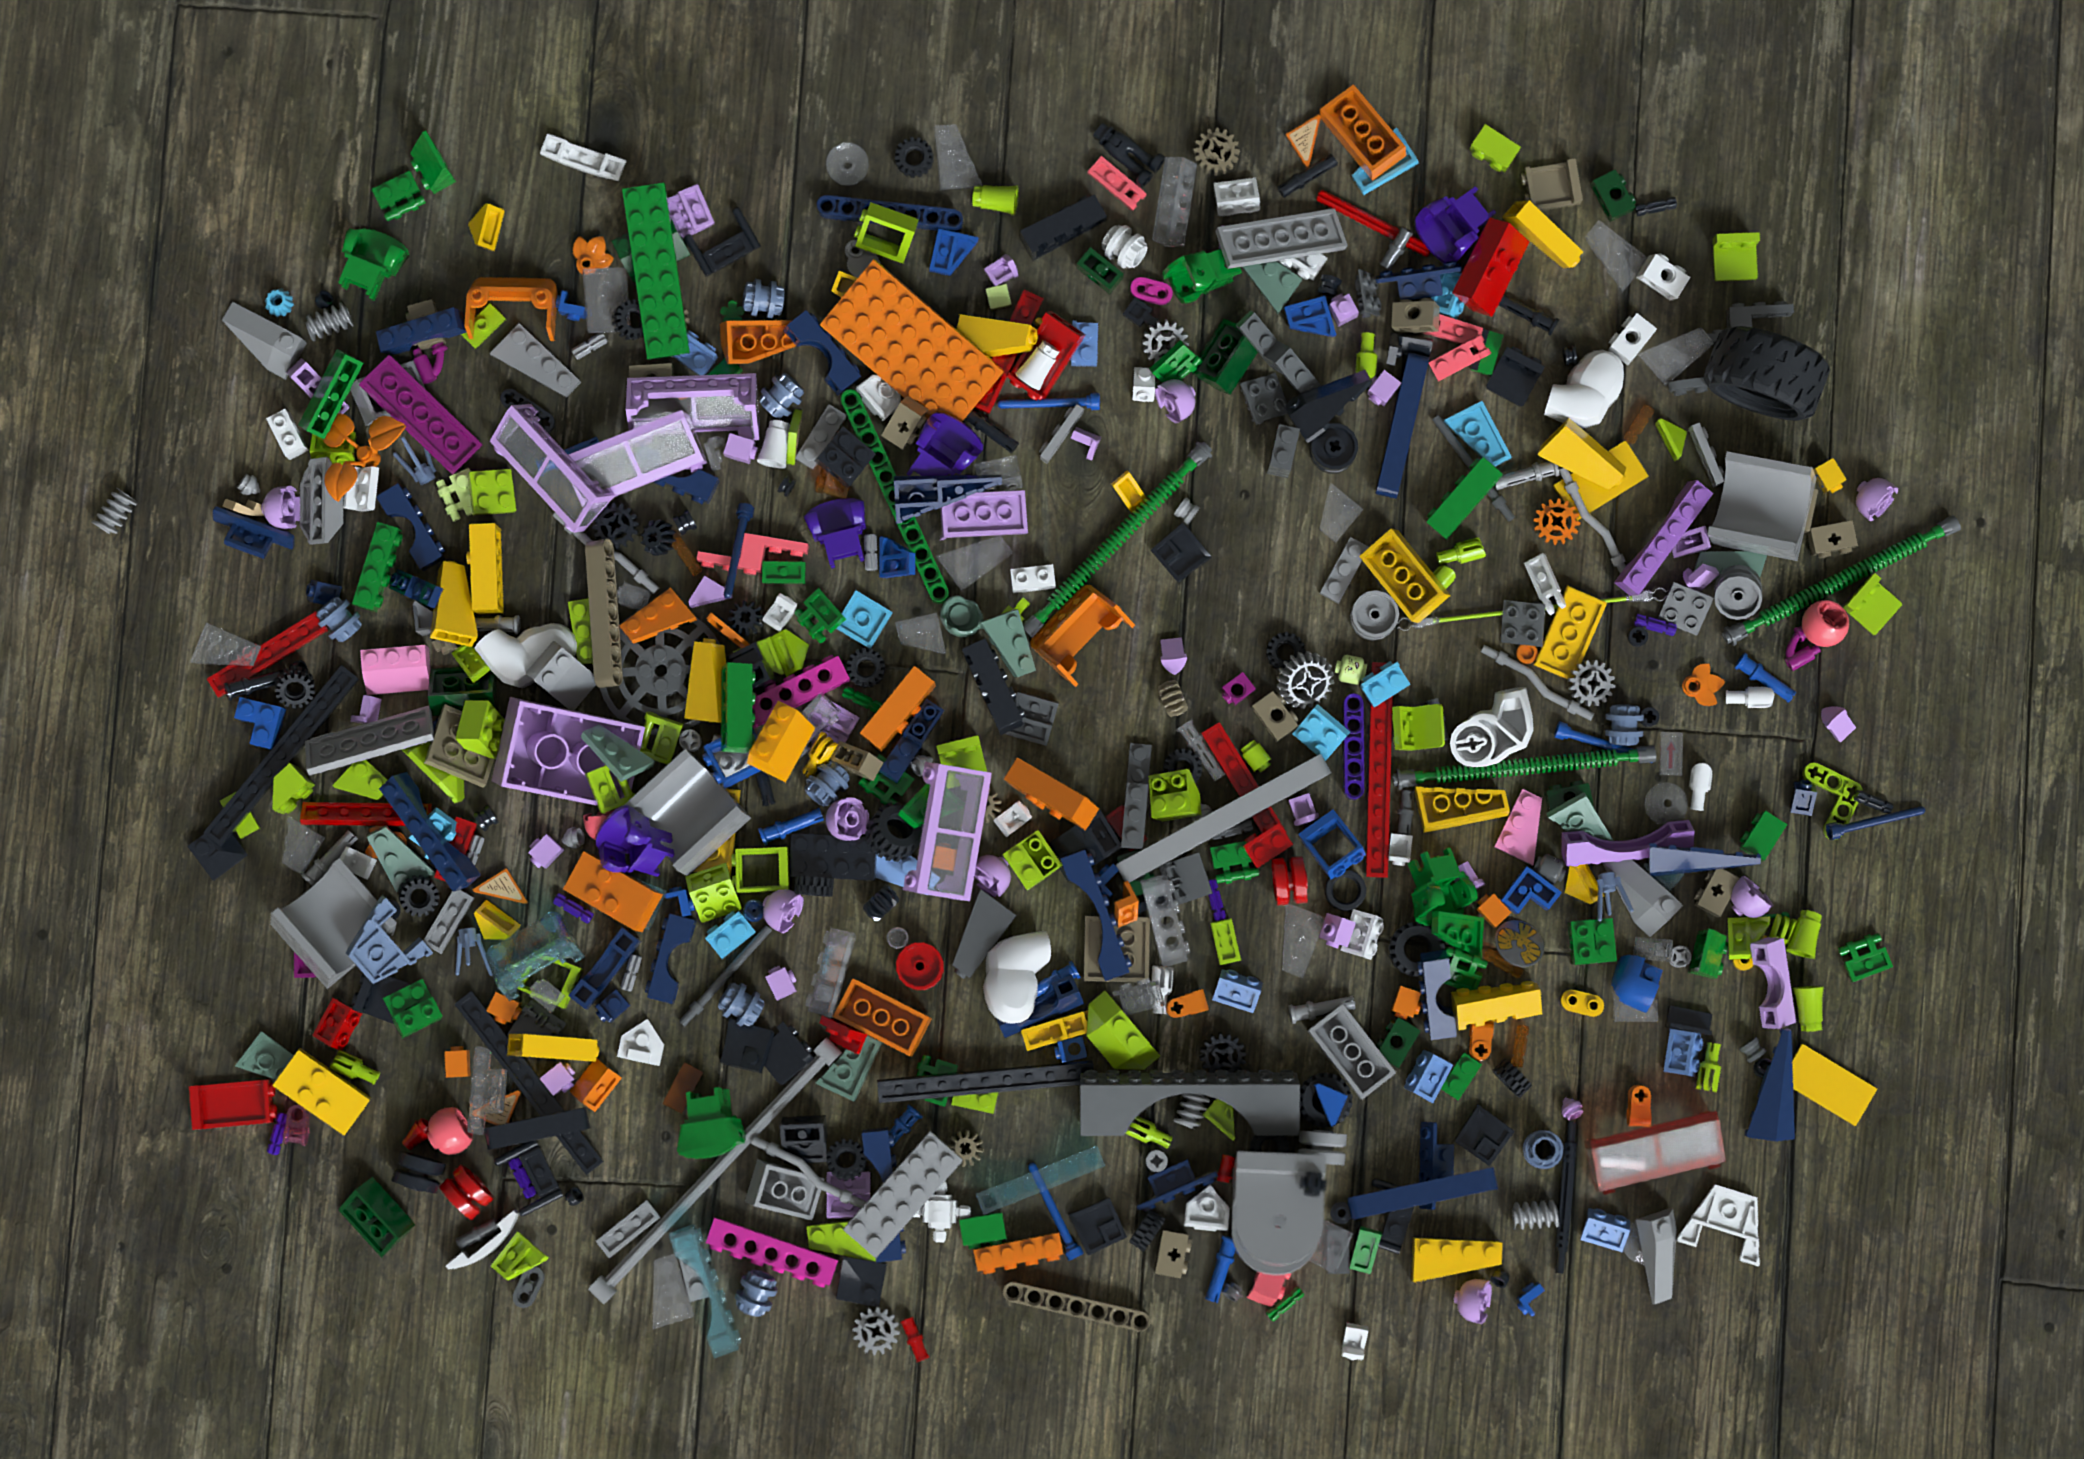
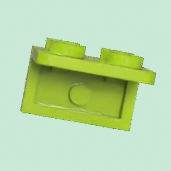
M1441 704L1417 707H1392L1395 750L1413 751L1443 747L1445 745L1443 706Z

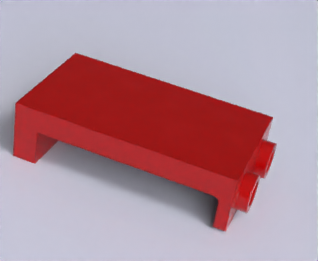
M1053 311L1045 312L1041 320L1043 322L1037 330L1038 339L1033 347L1034 351L1042 341H1046L1060 351L1055 358V363L1044 379L1041 389L1037 390L1029 386L1015 375L1033 351L1023 352L1013 370L1006 375L1013 386L1017 388L1022 387L1027 391V395L1034 400H1042L1048 396L1086 334Z
M271 1079L189 1086L192 1130L274 1123V1118H277V1107L273 1105V1096L276 1094V1089L273 1086L274 1083H271Z

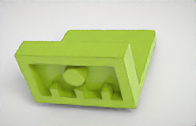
M1760 232L1716 234L1713 238L1715 281L1756 280L1758 278L1756 245L1760 241Z
M1876 573L1869 576L1842 607L1872 635H1876L1902 606V603L1878 583L1881 578Z
M979 736L936 746L942 765L987 772ZM947 771L946 786L948 789L961 786L960 781L955 778L956 771Z
M726 863L685 876L689 894L702 923L742 909Z

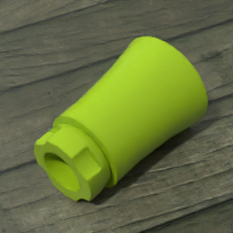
M975 186L972 200L973 206L1015 215L1018 204V186Z
M1801 910L1791 940L1786 948L1787 952L1800 957L1815 959L1817 939L1821 927V914L1809 910Z
M1824 986L1793 988L1801 1031L1822 1030Z

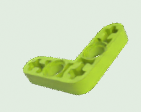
M1810 763L1803 769L1804 779L1838 796L1823 828V834L1828 838L1826 824L1836 822L1837 820L1844 821V824L1849 823L1859 803L1854 801V795L1849 800L1853 802V805L1847 801H1842V798L1847 799L1850 792L1847 791V788L1854 786L1855 792L1857 790L1863 791L1859 783L1818 763ZM1815 767L1817 768L1816 773L1820 775L1826 772L1827 774L1823 777L1822 783L1819 782L1821 778L1818 776L1811 778V773L1808 772V769ZM1830 776L1838 779V786L1836 788L1828 786L1827 779ZM1840 805L1847 806L1849 812L1846 817H1841L1837 813Z

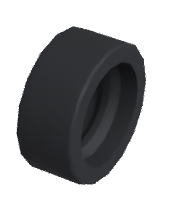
M1346 870L1341 876L1334 877L1332 880L1328 879L1325 884L1326 899L1332 907L1338 910L1348 911L1355 909L1363 902L1366 896L1365 881L1353 870ZM1340 878H1350L1357 884L1358 895L1352 902L1342 903L1334 897L1333 886Z

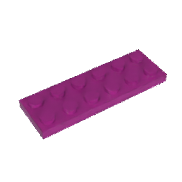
M390 355L360 382L359 386L395 420L406 425L405 430L452 475L482 446L457 419Z

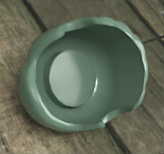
M961 596L949 597L943 603L940 612L941 622L950 634L959 638H967L976 634L981 628L978 622L984 620L983 613L980 611L978 604Z

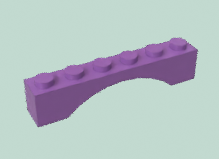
M1698 480L1688 481L1676 497L1669 514L1660 528L1636 557L1626 565L1614 583L1629 596L1639 595L1713 493Z
M1689 820L1667 822L1661 828L1646 836L1627 841L1603 840L1591 836L1585 831L1562 833L1561 855L1566 866H1579L1591 863L1600 864L1601 862L1611 861L1621 862L1622 860L1631 859L1641 860L1643 858H1650V843H1656L1657 847H1669V845L1683 848L1694 847V829Z

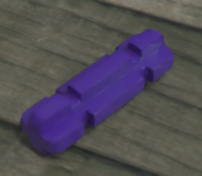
M1637 614L1634 622L1636 627L1643 628L1644 626L1647 630L1658 633L1665 632L1669 636H1674L1677 630V625L1668 622L1666 624V621L1652 617L1646 618L1645 615Z
M1209 880L1213 893L1208 896L1211 908L1214 910V919L1216 922L1225 920L1226 914L1225 910L1222 909L1223 903L1220 892L1217 890V880Z
M558 893L553 901L556 906L564 907L563 910L576 918L581 917L580 920L585 923H589L594 916L593 912L588 909L584 910L583 906L570 898L567 900L566 896Z
M282 1112L277 1114L275 1120L277 1123L274 1124L270 1138L271 1144H268L267 1153L272 1155L279 1154L281 1148L279 1145L282 1144L287 1128L285 1125L288 1124L290 1117L288 1114Z
M516 1157L510 1160L508 1164L511 1170H514L513 1174L520 1188H523L522 1192L525 1198L528 1199L536 1195V1190L534 1186H531L532 1182L525 1168L521 1166L520 1158Z

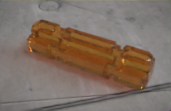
M1643 405L1640 410L1641 414L1636 416L1629 428L1630 432H1626L1623 439L1629 444L1636 442L1638 439L1637 435L1641 434L1649 421L1648 417L1651 418L1654 409L1650 406Z
M681 537L675 538L677 541L672 543L674 549L678 550V555L685 565L689 567L693 576L698 575L702 571L699 563H696V559L688 547L684 546L685 543Z
M1487 949L1483 956L1485 960L1492 961L1495 966L1507 973L1510 972L1517 979L1521 977L1524 972L1522 967L1508 963L1500 954L1497 955V952Z
M1525 1025L1517 1026L1516 1034L1518 1035L1515 1037L1514 1057H1512L1511 1061L1514 1067L1521 1068L1524 1064L1523 1056H1525L1527 1045L1526 1035L1529 1033V1027Z

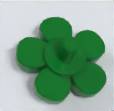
M735 301L728 303L729 309L726 306L721 308L720 313L727 315L724 317L723 322L732 321V319L733 321H742V318L738 315H743L745 310L742 306L737 307Z

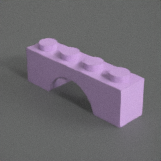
M1767 937L1750 943L1753 965L1759 966L1764 971L1768 982L1766 998L1759 1007L1762 1028L1781 1029L1796 1023L1784 938Z

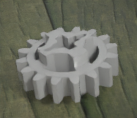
M1165 319L1164 324L1157 320L1156 327L1149 325L1151 331L1144 332V336L1147 339L1142 340V344L1147 345L1143 348L1144 353H1149L1147 356L1149 360L1155 358L1154 363L1162 357L1161 354H1166L1175 346L1178 337L1179 341L1181 340L1189 346L1188 341L1184 340L1188 337L1187 333H1181L1183 327L1179 326L1176 328V321H1173L1170 325L1167 319ZM1161 330H1170L1169 332H1161ZM1153 337H1155L1156 344L1152 348L1151 342ZM1162 340L1169 341V345H1168V346H1166L1165 344L1162 345V342H1161V341H1162Z
M1584 660V666L1576 664L1578 670H1571L1570 672L1574 676L1573 678H1568V681L1572 682L1568 690H1574V693L1571 695L1572 698L1579 697L1578 703L1582 704L1585 701L1586 706H1591L1592 702L1594 706H1599V700L1607 702L1605 696H1612L1609 689L1615 688V685L1611 684L1615 676H1609V673L1612 671L1611 668L1604 669L1605 663L1601 662L1598 665L1597 660H1592L1591 665L1588 660ZM1587 670V674L1580 678V675ZM1599 672L1603 675L1604 681L1600 678ZM1588 680L1595 681V685H1588ZM1578 685H1580L1583 688V694L1581 693ZM1602 688V692L1596 696V692Z
M877 1307L875 1312L868 1308L867 1315L863 1312L860 1313L862 1320H855L858 1327H854L852 1331L858 1332V1335L853 1338L854 1340H860L858 1347L863 1345L866 1347L865 1353L871 1349L873 1355H876L877 1350L884 1354L885 1347L891 1350L892 1345L890 1343H897L898 1340L894 1335L900 1334V1331L895 1330L899 1322L893 1323L892 1320L895 1315L887 1316V1309L881 1313L880 1307ZM870 1317H879L877 1321L872 1323L866 1321ZM885 1321L889 1323L891 1333L886 1331L884 1326ZM878 1325L880 1326L879 1331L882 1332V1335L877 1334V1336L875 1337L872 1335L873 1331L870 1329L871 1327L875 1328ZM862 1329L867 1331V1342L862 1336ZM880 1339L887 1341L882 1345H874L875 1341Z

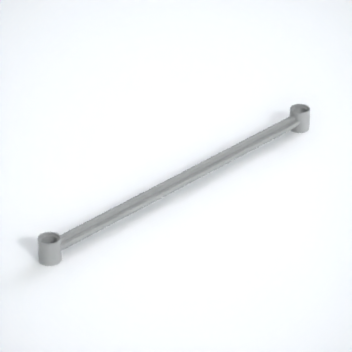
M827 1037L813 1051L816 1054L815 1059L805 1066L745 1129V1144L735 1145L729 1152L722 1154L606 1278L601 1275L590 1286L588 1290L601 1303L605 1304L617 1292L615 1286L744 1151L753 1138L761 1133L825 1064L830 1066L841 1055L842 1051Z

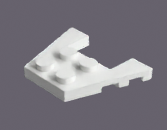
M1714 1184L1682 1229L1676 1241L1696 1247L1703 1225L1744 1238L1739 1261L1759 1267L1757 1197Z

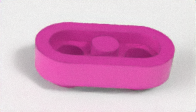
M1144 277L1136 278L1132 282L1130 289L1134 298L1136 297L1139 300L1158 305L1169 303L1173 294L1168 284ZM1143 286L1145 291L1140 293L1137 291V288ZM1160 291L1166 294L1164 298L1158 297Z

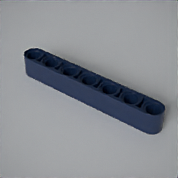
M824 195L817 201L818 212L820 216L826 219L861 222L860 218L863 209L868 208L870 202L905 215L909 212H915L917 214L916 219H919L917 229L935 231L942 229L958 232L963 226V216L956 209ZM824 203H831L833 205L829 211H823L821 207ZM851 205L854 209L851 213L846 214L842 211L843 207ZM931 214L938 216V220L934 223L927 221V217ZM955 216L959 219V222L956 225H950L948 219ZM869 221V223L871 224H878L876 222Z
M1408 352L1375 494L1397 499L1429 357Z
M1494 1167L1350 1197L1347 1200L1353 1220L1498 1189Z

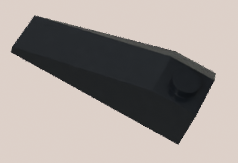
M1362 370L1303 392L1297 397L1290 399L1285 408L1293 423L1300 429V433L1309 443L1330 427L1328 422L1336 414L1340 416L1344 412V406L1349 401H1355L1373 382L1368 372Z

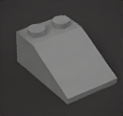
M413 361L400 365L425 389ZM363 377L357 379L352 384L351 393L365 425H371L375 419L381 416L392 417L359 386L360 382L365 378Z
M555 641L548 646L526 672L529 677L570 710H575L596 686L594 674Z
M757 1159L745 1201L755 1207L812 1220L821 1189L817 1188L802 1171Z

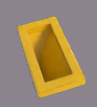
M485 204L468 223L476 245L495 251L505 210Z
M1128 470L1111 483L1131 513L1133 510H1136L1137 506L1140 507L1139 504L1141 502L1144 503L1143 500L1145 498L1147 499Z
M1588 864L1570 866L1565 893L1592 904L1598 900V885Z
M488 900L474 913L484 939H509L521 926Z

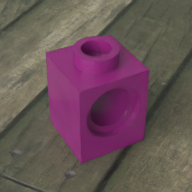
M1242 672L1222 687L1223 693L1221 695L1228 704L1232 703L1236 706L1253 693L1256 688ZM1232 686H1241L1243 693L1240 696L1233 695L1231 692Z

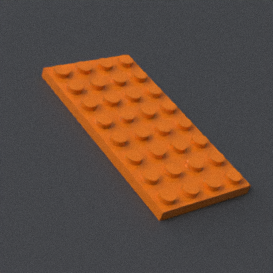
M875 259L872 260L820 324L822 328L904 398L909 396L929 409L925 415L927 418L936 412L953 416L963 422L1005 372Z

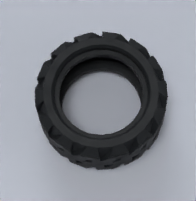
M1736 326L1724 329L1718 334L1703 378L1714 394L1736 406L1773 418L1798 421L1810 418L1815 414L1830 372V366L1820 353L1794 339L1763 329Z

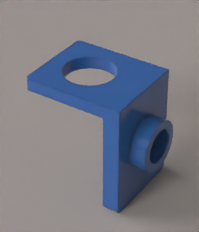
M1082 1036L1058 1041V1046L1054 1047L1056 1058L1061 1059L1062 1063L1087 1057ZM1073 1042L1078 1043L1081 1047L1078 1055H1071L1068 1052V1046Z

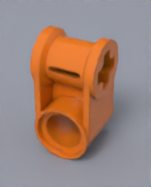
M1203 989L1170 1000L1166 1008L1167 1014L1173 1018L1209 1010ZM1173 1002L1182 1006L1179 1014L1176 1011H1171V1007L1174 1006Z
M1488 1020L1484 1022V1026L1476 1027L1475 1024H1470L1469 1055L1476 1061L1488 1058L1491 1053L1494 1021ZM1479 1045H1481V1049L1485 1050V1053L1481 1054V1056H1479L1478 1052H1475Z
M1633 1085L1628 1090L1627 1125L1650 1127L1652 1118L1651 1093L1645 1086ZM1639 1089L1640 1092L1644 1093V1096L1640 1097V1099L1635 1097V1093H1639Z

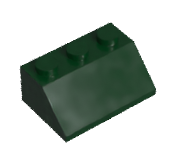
M670 214L678 262L691 256L674 217ZM626 233L612 240V243L622 264L635 283L629 233Z
M1223 319L1199 355L1202 362L1197 366L1198 369L1190 373L1216 390L1231 395L1258 352L1237 328L1236 323Z
M462 667L431 669L428 701L432 716H439L445 704L463 711L465 700L489 701L496 709V675L491 670L474 683Z
M373 1177L359 1186L338 1209L381 1258L416 1225L410 1216L398 1206L397 1202L388 1195L381 1184Z

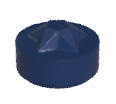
M756 899L747 901L743 907V916L750 922L761 920L764 916L763 903Z

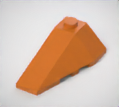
M793 320L725 321L721 323V347L727 364H749L796 347L783 331Z

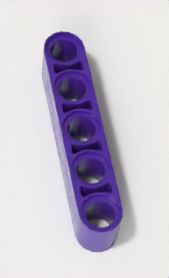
M1353 693L1344 699L1342 705L1343 726L1350 731L1343 740V792L1349 800H1357L1364 793L1363 699L1358 694ZM1349 699L1357 700L1358 708L1355 710L1350 709L1347 701ZM1348 721H1357L1359 724L1358 730L1351 731L1347 726ZM1351 741L1356 742L1359 745L1358 752L1353 753L1349 751L1348 743ZM1350 763H1356L1359 766L1357 774H1352L1348 771ZM1349 785H1357L1360 790L1359 794L1351 795L1348 792Z

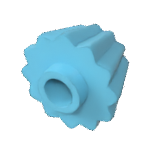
M282 288L278 290L273 289L271 293L267 294L265 308L269 310L270 315H275L276 317L280 315L286 316L287 313L291 312V307L294 306L292 302L293 297L289 295V291H284ZM282 300V303L276 306V302Z

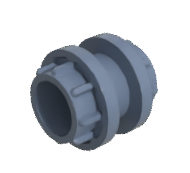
M754 279V282H747L745 284L742 308L745 311H749L750 316H757L758 311L766 312V318L772 319L773 315H780L782 313L784 288L777 286L776 281H770L769 286H761V279Z
M782 373L780 377L775 375L771 379L775 385L770 390L766 387L761 390L763 395L759 401L777 419H780L783 415L788 417L792 413L789 406L793 402L799 405L802 402L801 396L804 394L803 388L787 373Z
M334 597L317 611L316 616L320 619L317 624L321 628L327 625L332 630L328 635L331 640L336 638L339 642H344L359 630L362 625L358 619L361 615L357 611L351 614L346 609L350 604L347 599L342 601L339 597Z
M1612 705L1610 707V713H1606V719L1612 720L1611 729H1605V735L1609 736V742L1613 745H1637L1639 737H1643V730H1637V721L1644 720V715L1640 714V708L1636 705Z
M833 761L818 765L816 768L819 774L816 777L809 775L806 779L807 785L804 787L807 795L823 807L828 806L830 803L833 804L838 800V796L835 794L838 790L845 792L849 787L847 784L850 780L848 773Z
M732 983L723 993L718 1003V1008L723 1011L722 1016L726 1018L731 1014L738 1017L736 1024L739 1026L743 1024L747 1026L753 1025L764 1007V1000L760 999V993L756 991L752 995L746 993L747 986L740 983L737 985Z
M1534 1131L1526 1137L1523 1143L1524 1158L1533 1167L1548 1169L1558 1164L1562 1158V1142L1556 1134L1550 1131ZM1541 1140H1546L1551 1148L1550 1154L1545 1159H1540L1535 1153V1146Z
M751 1270L741 1278L740 1283L744 1286V1290H737L734 1297L737 1300L736 1305L740 1311L751 1316L760 1317L765 1314V1311H770L772 1303L768 1300V1297L776 1296L778 1291L776 1287L777 1282L773 1276L766 1272Z

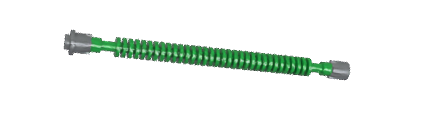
M1196 442V446L1183 462V466L1176 473L1171 471L1172 477L1168 474L1166 476L1168 480L1164 478L1162 480L1163 483L1160 482L1158 484L1159 487H1155L1156 492L1154 490L1151 491L1153 496L1149 494L1147 496L1148 499L1145 498L1143 500L1144 503L1141 502L1139 504L1141 508L1139 506L1135 508L1138 512L1133 510V515L1129 514L1128 518L1124 519L1125 523H1120L1122 528L1117 526L1118 532L1114 529L1112 531L1114 535L1110 533V539H1105L1107 544L1102 542L1103 548L1099 545L1097 547L1099 551L1095 549L1093 551L1094 554L1091 553L1089 555L1092 559L1087 557L1085 560L1088 563L1083 561L1082 565L1084 567L1079 565L1078 569L1080 571L1075 569V574H1070L1073 579L1068 577L1066 580L1069 583L1064 581L1063 585L1065 587L1060 585L1059 589L1061 591L1056 589L1057 595L1052 593L1053 599L1048 597L1049 603L1023 623L1024 631L1031 638L1038 633L1043 623L1048 619L1047 616L1055 608L1057 610L1061 609L1059 604L1062 607L1065 605L1063 600L1067 603L1069 601L1067 597L1070 599L1073 597L1070 593L1074 595L1077 593L1074 589L1080 590L1078 585L1084 586L1082 580L1086 583L1088 581L1087 578L1090 579L1092 577L1090 573L1092 575L1096 573L1093 569L1098 571L1100 568L1097 565L1102 567V562L1106 563V558H1111L1109 553L1114 555L1113 549L1118 551L1117 545L1120 548L1123 546L1121 542L1125 543V538H1130L1128 533L1132 536L1134 534L1132 529L1136 532L1138 530L1137 527L1140 528L1142 526L1141 523L1144 524L1146 522L1144 518L1146 520L1150 518L1147 514L1152 516V511L1156 512V507L1160 508V503L1164 504L1163 498L1167 500L1169 498L1167 495L1171 496L1172 492H1175L1176 488L1180 487L1179 483L1181 485L1184 483L1182 478L1189 471L1192 472L1197 466H1200L1207 458L1210 459L1212 457L1210 453L1212 449L1205 442Z
M1951 515L1937 523L1936 526L1930 529L1931 531L1923 535L1918 532L1906 538V540L1904 539L1896 543V545L1894 544L1862 560V562L1860 561L1852 565V567L1850 566L1842 570V572L1840 571L1818 582V584H1814L1813 587L1810 586L1808 589L1806 588L1798 592V594L1796 593L1788 597V599L1786 598L1774 604V607L1770 606L1769 609L1766 608L1764 611H1760L1759 617L1751 621L1739 622L1730 627L1725 626L1724 632H1722L1725 642L1734 646L1738 641L1747 637L1749 633L1755 631L1754 628L1762 624L1768 627L1770 624L1772 625L1780 621V619L1782 620L1790 616V614H1794V611L1798 612L1799 609L1802 610L1804 607H1808L1809 604L1812 605L1814 602H1818L1819 599L1822 600L1824 597L1826 598L1834 592L1836 593L1848 587V584L1852 585L1853 582L1856 583L1858 580H1862L1863 577L1866 578L1868 575L1870 576L1878 570L1897 562V560L1899 561L1907 557V555L1909 556L1927 547L1926 542L1960 531L1959 521L1954 515Z
M1654 745L1639 746L1636 749L1617 753L1616 749H1612V751L1606 750V754L1605 750L1595 751V755L1593 751H1590L1589 754L1584 752V756L1582 752L1578 753V755L1573 753V757L1571 753L1567 754V757L1566 754H1562V759L1561 755H1556V758L1555 755H1551V760L1549 756H1545V759L1544 756H1540V761L1538 757H1534V761L1533 757H1530L1529 762L1527 758H1523V762L1520 758L1518 763L1516 759H1512V764L1511 760H1507V764L1505 760H1502L1501 765L1499 762L1496 765L1492 764L1483 767L1468 766L1467 768V766L1462 765L1461 768V765H1457L1456 769V766L1452 765L1451 769L1450 766H1446L1445 770L1444 766H1441L1440 771L1439 767H1435V771L1424 773L1423 770L1396 769V773H1393L1392 777L1393 785L1398 786V790H1402L1403 787H1413L1416 784L1429 780H1436V783L1440 784V779L1442 783H1446V779L1448 783H1451V778L1453 782H1457V778L1461 782L1463 778L1464 781H1468V777L1470 781L1474 780V776L1475 780H1479V775L1481 779H1485V775L1486 779H1490V774L1492 778H1496V774L1497 778H1501V773L1503 777H1507V773L1511 777L1512 772L1514 776H1518V771L1520 776L1523 775V771L1525 775H1529V770L1530 774H1534V771L1536 774H1540V769L1541 773L1546 771L1551 773V768L1552 772H1556L1557 769L1558 772H1561L1562 767L1564 771H1567L1568 768L1571 771L1573 766L1575 770H1578L1579 767L1584 769V765L1586 769H1589L1590 766L1595 768V764L1597 768H1600L1601 764L1602 767H1606V763L1610 767L1612 763L1613 766H1617L1618 761L1627 760L1629 762H1638V764L1656 762V751Z

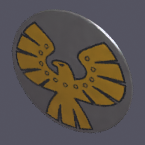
M1511 920L1503 923L1496 931V949L1508 963L1518 967H1529L1535 965L1542 958L1544 953L1543 939L1539 932L1530 924L1519 920Z

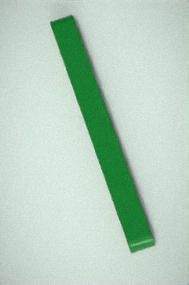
M846 390L841 396V402L857 438L864 443L863 438L865 435H873L875 437L874 441L871 444H864L875 454L879 453L883 456V460L880 463H874L871 460L869 465L896 522L895 502L889 499L890 494L894 492V476L896 474L860 395L855 390ZM854 396L857 398V402L851 406L845 403L846 398ZM858 415H863L866 418L865 422L861 425L854 422L855 417ZM883 473H890L892 475L891 481L887 483L882 482L880 477ZM909 518L897 524L909 550L914 552L915 555L919 550H925L928 553L924 560H919L915 557V565L931 600L936 604H943L949 598L948 588L916 518ZM912 530L917 531L919 534L918 538L913 541L907 538L908 532ZM928 569L935 570V578L927 579L924 576L925 571ZM938 588H942L945 591V595L943 598L937 599L933 596V592Z

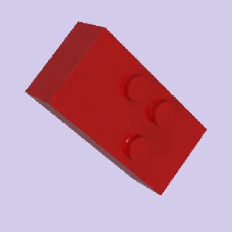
M1489 218L1452 293L1473 312L1493 317L1514 272L1518 268V264L1529 241L1510 223Z

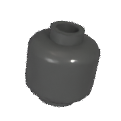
M1545 854L1543 857L1539 856L1533 868L1534 872L1552 885L1557 881L1561 882L1566 873V870L1563 869V861L1549 854Z

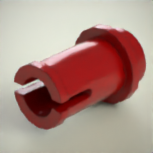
M1222 1155L1219 1172L1217 1173V1181L1229 1183L1233 1179L1231 1174L1235 1157Z

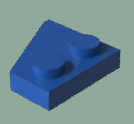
M938 229L929 271L951 276L978 243L979 238Z
M1325 296L1284 307L1289 329L1329 337L1336 336Z
M879 537V578L915 575V553L888 537Z

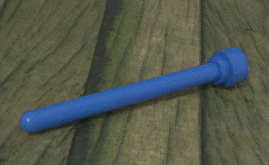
M1091 393L1086 398L999 400L997 405L999 408L1074 407L1078 404L1079 406H1087L1091 410H1100L1099 393Z
M1561 721L1558 722L1554 733V738L1560 740L1572 738L1612 751V749H1616L1617 753L1628 752V750L1632 749L1622 745H1613L1607 740L1572 730L1567 723Z
M1030 1163L1028 1169L1067 1247L1065 1248V1255L1068 1261L1084 1254L1081 1246L1074 1243L1036 1164Z

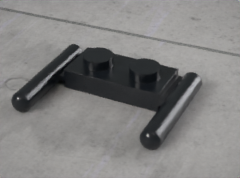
M739 207L734 208L732 213L743 232L704 252V254L701 253L691 234H687L684 237L705 277L712 275L714 272L723 269L761 247Z
M537 1140L526 1142L494 1159V1164L500 1166L520 1156L540 1199L519 1209L521 1217L564 1197Z
M1377 1178L1372 1180V1186L1383 1190L1401 1187ZM1414 1207L1389 1212L1378 1248L1396 1254L1400 1253ZM1357 1232V1233L1355 1234V1236H1354V1238H1355L1356 1241H1357V1237H1358L1359 1232Z

